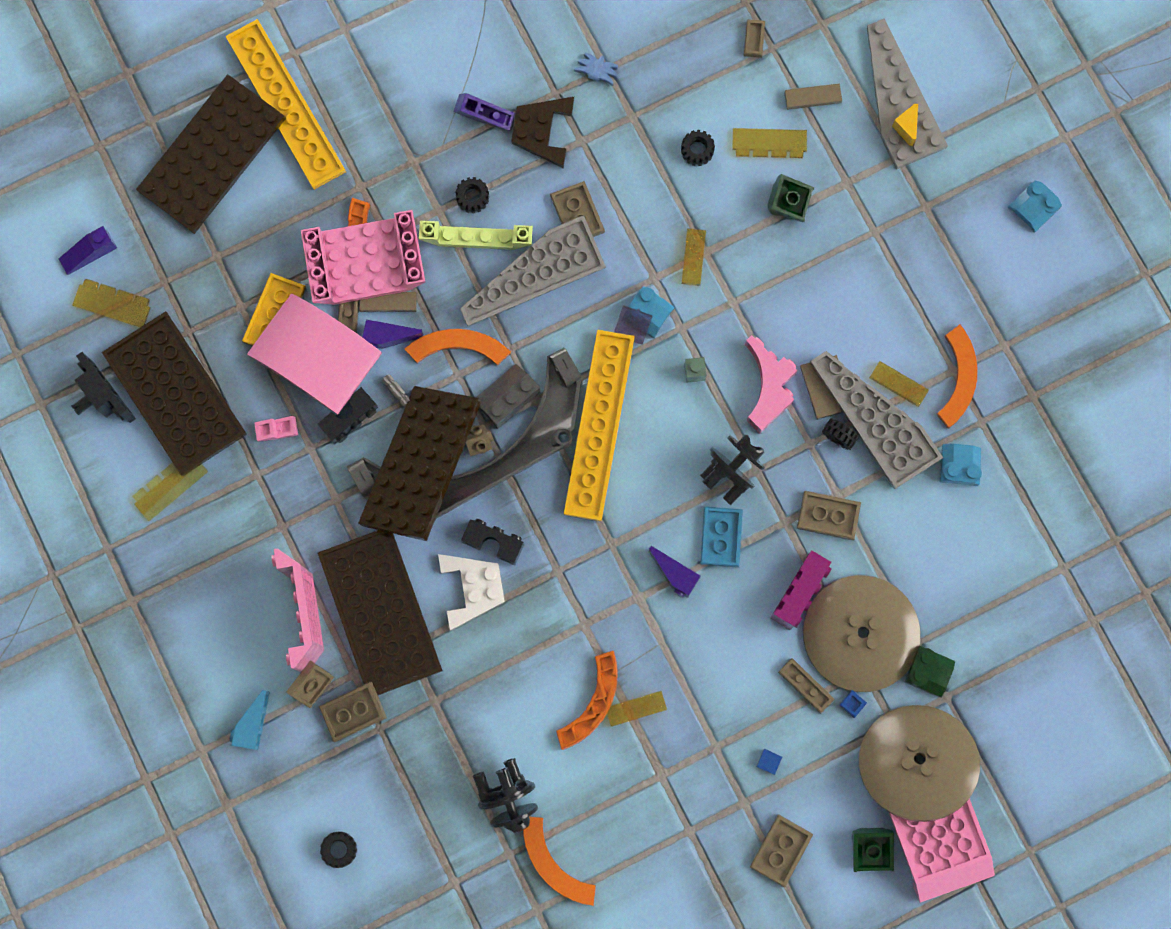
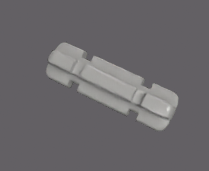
M390 374L386 375L382 379L383 383L396 399L400 400L401 405L406 407L409 401L408 395H406L397 382H394L395 380Z

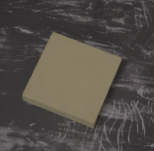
M310 660L286 693L311 708L333 680L334 676Z

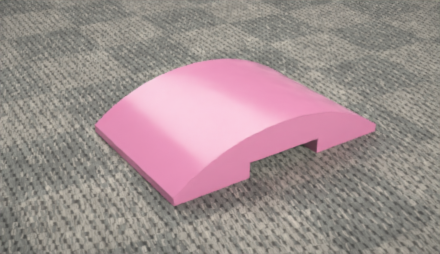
M290 294L247 353L248 356L275 374L280 375L337 415L382 354L380 350L347 326L293 294Z

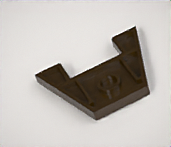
M574 97L517 106L511 140L512 144L564 168L566 148L549 146L553 114L572 116Z

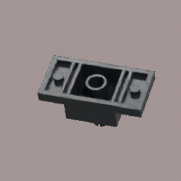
M83 352L76 355L80 361L77 364L84 373L76 378L75 382L84 392L85 396L71 405L75 409L74 411L80 415L93 405L106 418L115 413L122 421L124 419L129 423L136 419L93 360Z

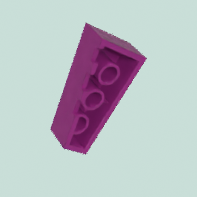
M811 550L770 618L789 630L793 627L797 628L802 620L800 617L804 610L807 611L812 603L810 599L813 593L817 595L822 586L820 581L823 577L827 578L832 570L829 567L831 561Z

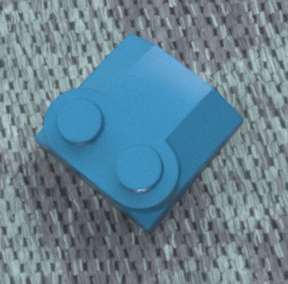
M1035 180L1008 208L1012 209L1035 233L1062 207L1059 198L1046 185Z
M643 286L628 306L623 319L655 338L659 329L675 307L658 296L653 289Z
M943 444L940 482L979 486L982 476L981 448L973 445Z

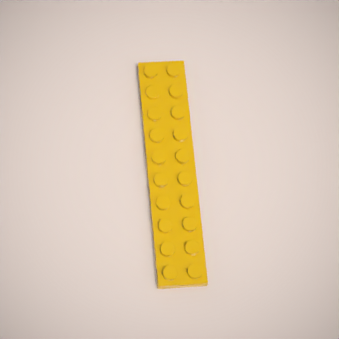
M256 19L228 34L226 39L260 98L286 117L278 129L313 190L346 173L345 168L259 20Z
M597 330L564 515L602 522L635 336Z

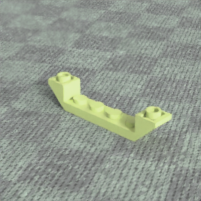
M420 221L419 240L444 247L515 250L532 245L533 226L514 225V230L448 227L440 226L439 221Z

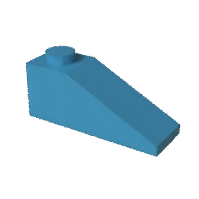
M261 691L236 724L235 730L231 731V746L254 750L259 749L269 691Z

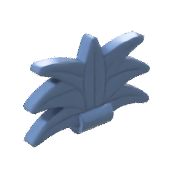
M584 53L587 59L578 60V64L583 66L574 68V71L585 73L589 79L597 82L603 80L613 86L614 83L609 76L617 77L613 69H617L618 65L604 62V56L597 60L594 56Z

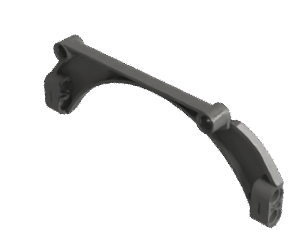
M564 347L547 356L546 382L539 407L524 433L510 448L488 464L475 470L452 476L436 519L561 449L571 446V432L575 428L581 375ZM560 435H567L569 437L568 441L565 443L558 440ZM363 457L347 466V469L362 496L368 500L381 466Z

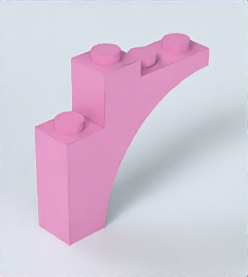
M751 335L746 340L745 346L750 350L757 362L761 376V392L755 409L746 421L760 434L793 403L792 392L787 388L784 389L783 386L796 374L797 370L795 369L796 365L790 359L787 360L783 357L778 362L777 356L772 351L768 352L763 347L764 343L759 338H754Z

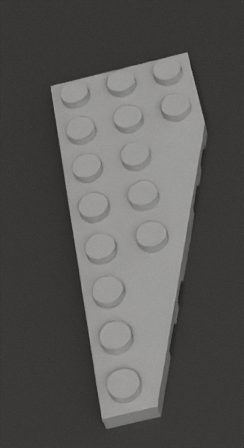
M885 19L868 25L867 35L871 52L880 137L897 170L942 151L948 145ZM913 104H918L916 141L913 146H909L892 125L894 120Z
M584 215L547 231L529 249L462 306L460 310L467 326L605 269L606 266Z
M826 351L810 361V364L894 489L943 459L939 450L918 422L913 421L904 411L899 410L890 400L872 386L866 384L858 375L848 370L844 364Z

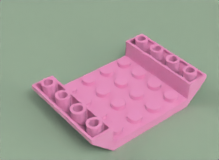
M413 210L394 213L395 218L332 230L321 231L320 227L301 230L312 302L336 305L406 292L425 283Z
M277 548L274 549V555H272V564L280 572L291 578L292 584L295 583L296 591H293V597L299 607V611H296L297 622L301 623L302 631H299L300 642L304 643L303 646L288 648L289 653L286 654L287 665H291L292 669L302 672L310 660L315 663L324 651L314 578L311 572Z
M970 798L955 813L934 821H910L889 813L914 880L912 884L919 903L995 876L992 856Z

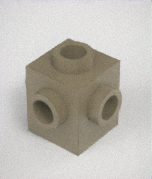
M484 424L473 426L466 440L470 456L492 450L490 442L494 440L491 431H486Z

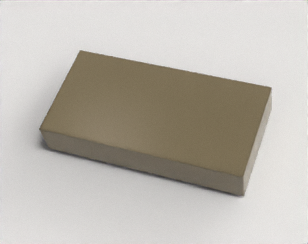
M747 19L744 56L762 58L765 21Z

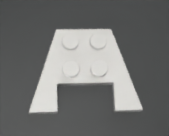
M438 554L441 574L461 572L466 608L447 611L450 631L505 603L498 563Z

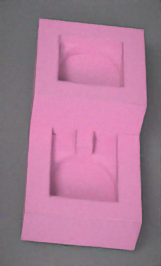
M294 416L276 420L268 419L254 423L258 442L298 435L296 417Z

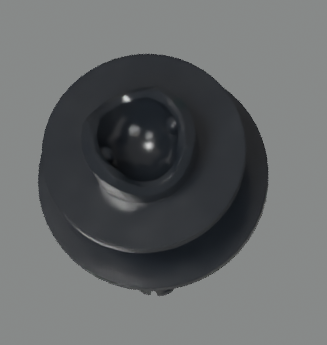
M731 435L727 437L740 451L732 462L718 450L711 447L710 455L713 457L711 464L700 474L704 479L702 482L711 490L722 478L727 477L733 482L734 486L723 497L730 505L747 489L755 487L738 469L746 459L750 460L762 471L765 469L764 465L758 460L764 454V449L751 445L748 435H744L739 442Z
M511 758L503 762L506 768L501 769L502 771H496L500 786L490 788L484 771L473 775V779L479 792V809L485 810L502 805L506 806L507 811L493 818L490 821L491 826L494 828L504 826V828L516 833L529 826V816L538 810V806L536 803H530L516 807L514 801L534 790L535 784L525 780L523 774L519 771L516 758Z

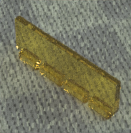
M733 128L732 150H736L737 157H749L750 150L753 151V157H768V151H771L772 158H786L787 152H790V158H803V152H807V130Z
M85 279L83 285H79L72 306L137 327L145 325L151 308L148 306L150 302L148 298L136 295L134 298V294L120 289L116 294V288L101 284L99 287L98 282Z
M172 462L161 472L165 477L163 480L157 475L146 484L150 490L149 492L142 487L133 495V498L137 501L134 505L148 521H151L208 473V470L201 464L186 475L181 476Z

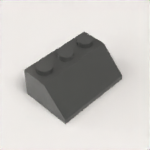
M515 364L476 398L482 401L479 409L499 429L541 391L538 384L529 374Z

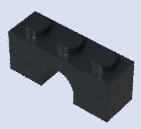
M362 387L353 393L348 400L353 408L352 414L348 418L340 419L331 412L318 423V426L334 444L343 442L351 430H357L362 425L364 419L371 418L377 412V404Z
M476 518L475 521L470 519L461 539L462 543L480 550L485 541L495 540L500 545L496 555L497 558L516 565L524 547V542L521 541L522 538L515 534H511V536L506 535L503 529L496 526L492 529L486 526L487 523Z

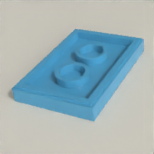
M704 507L700 565L739 568L743 509Z

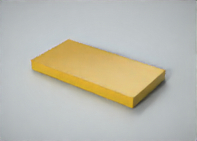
M270 273L242 342L253 346L290 294L302 298L306 286Z

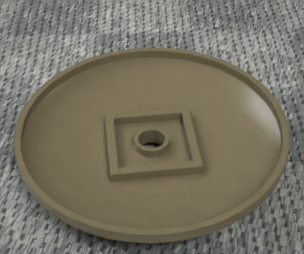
M855 575L838 579L817 594L808 608L804 619L803 640L812 665L827 681L849 691L872 692L894 684L910 669L920 645V625L912 604L897 587L877 577ZM860 627L868 630L866 638L859 637L858 629Z
M911 705L891 710L871 725L861 743L859 770L866 790L880 807L902 819L927 822L942 819L955 813L969 800L978 783L980 757L973 737L955 717L937 708ZM921 755L925 758V762L917 764L914 761V757Z

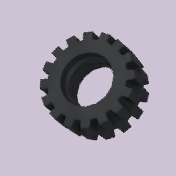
M693 130L690 134L687 133L681 145L683 159H686L688 164L691 162L693 166L696 164L698 166H702L703 163L707 164L712 159L715 150L714 139H711V135H707L706 131L700 132V130H697V132ZM694 142H701L705 145L706 150L702 154H695L690 150V145Z
M468 177L467 180L463 179L461 184L457 185L455 191L456 200L462 210H465L467 213L469 211L475 213V211L481 212L482 208H486V204L489 202V191L485 182L483 183L481 179L477 180L476 177H473V179ZM470 189H476L480 192V198L470 202L465 199V193Z
M830 418L822 430V433L828 439L847 450H851L859 438V435L852 428L833 418Z
M333 832L325 837L321 843V858L325 861V864L333 868L346 867L356 857L357 844L348 833ZM336 841L343 842L347 847V852L342 858H335L331 854V846Z

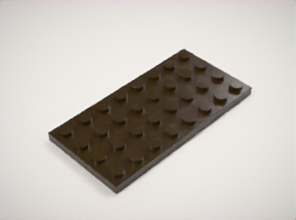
M227 74L136 190L195 234L281 126L286 117Z
M166 311L102 352L181 476L186 475L247 435Z
M418 386L413 387L409 401L406 404L358 524L367 528L427 541L482 401L479 398Z
M377 530L318 552L364 685L372 682L379 696L443 671L393 533Z

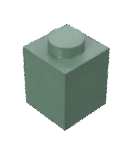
M705 358L685 359L686 383L705 381L707 376Z

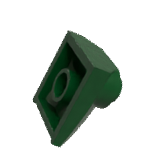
M780 174L773 185L768 201L769 212L776 216L782 215L805 222V215L814 187Z
M919 646L905 683L942 698L953 673L955 661L929 648Z
M859 828L854 830L852 834L853 871H894L893 830L885 828Z

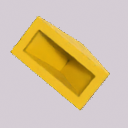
M913 104L894 120L892 125L909 146H913L916 141L918 104Z

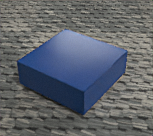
M851 690L839 706L855 718L867 702Z
M764 749L756 767L775 775L782 756Z

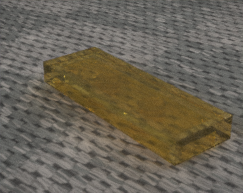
M687 228L682 284L700 286L706 230Z
M879 361L869 377L918 407L929 389Z
M662 691L613 705L610 707L607 716L610 726L613 727L665 711L667 707Z

